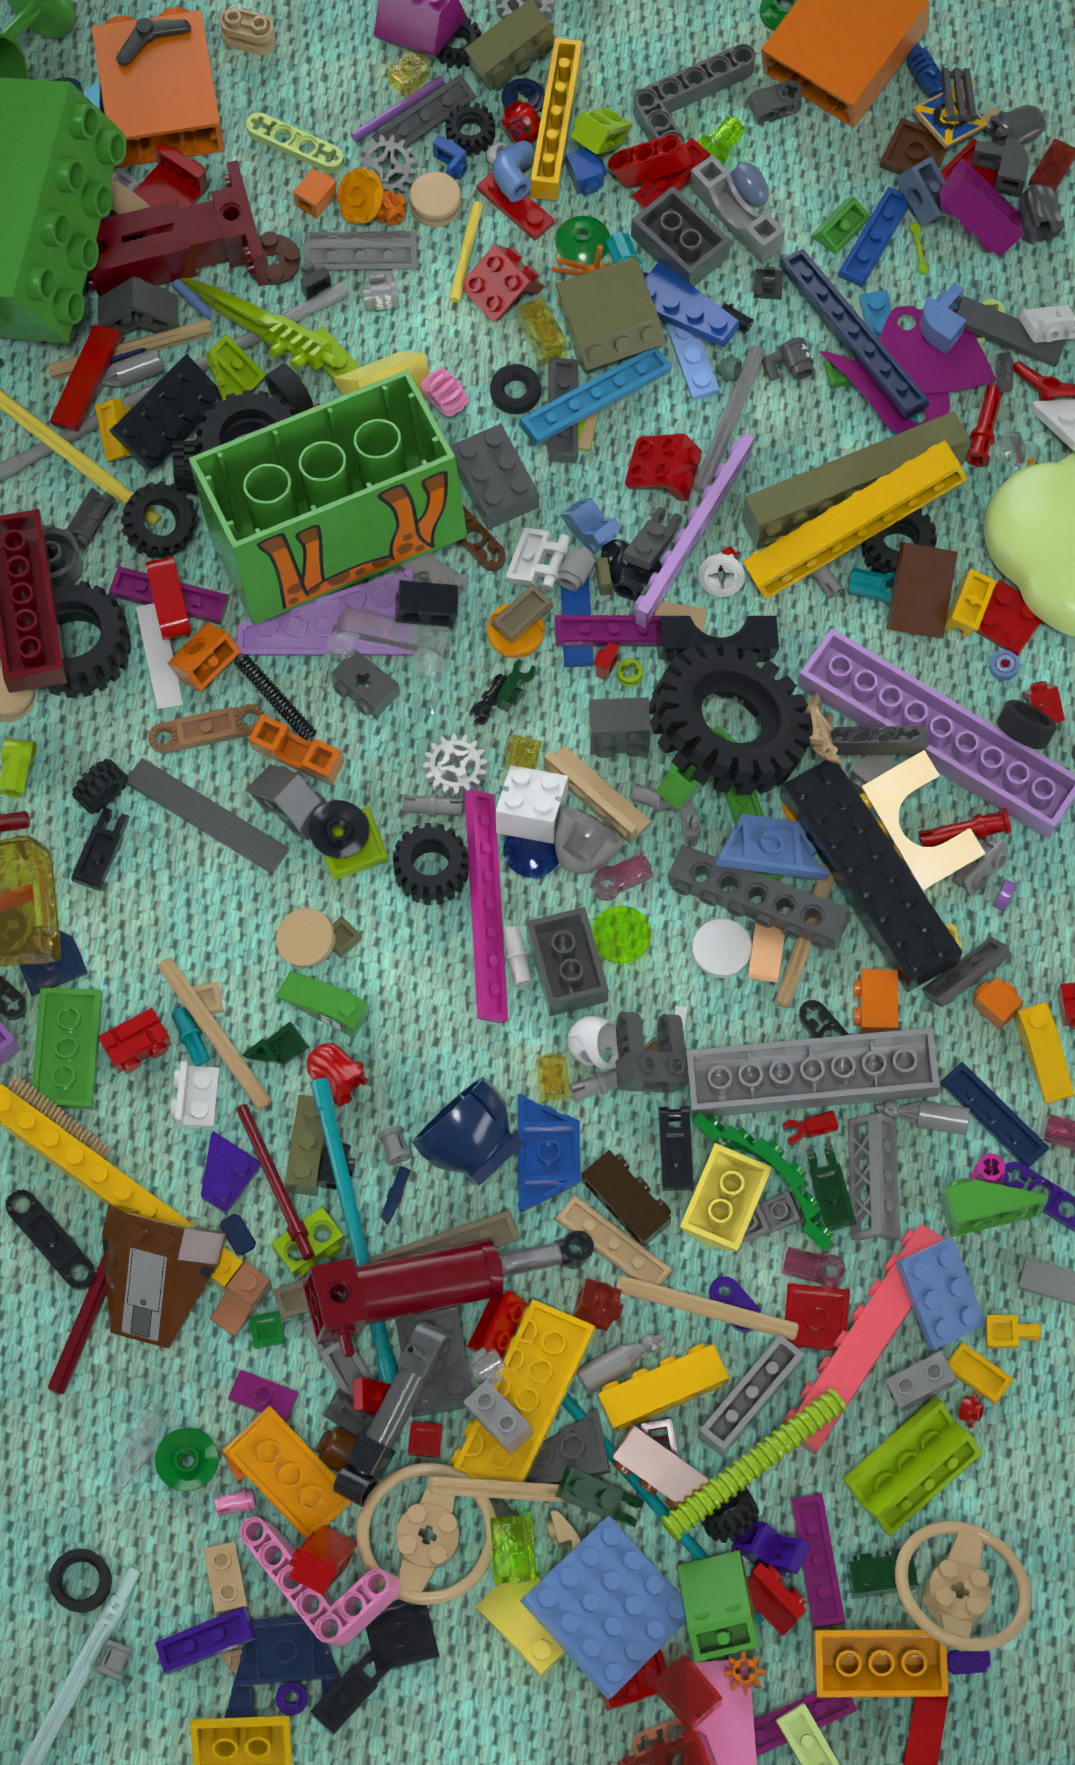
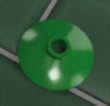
M576 216L566 220L558 228L555 236V245L558 253L564 259L590 265L595 261L598 245L603 246L601 259L607 254L606 240L611 236L607 227L598 219L590 216ZM584 233L588 236L586 238H580L578 235Z
M180 1428L170 1432L162 1439L155 1454V1467L161 1480L170 1488L182 1492L194 1491L205 1486L215 1475L219 1462L218 1450L213 1440L206 1433L195 1428ZM186 1456H191L194 1459L190 1467L182 1465V1460Z

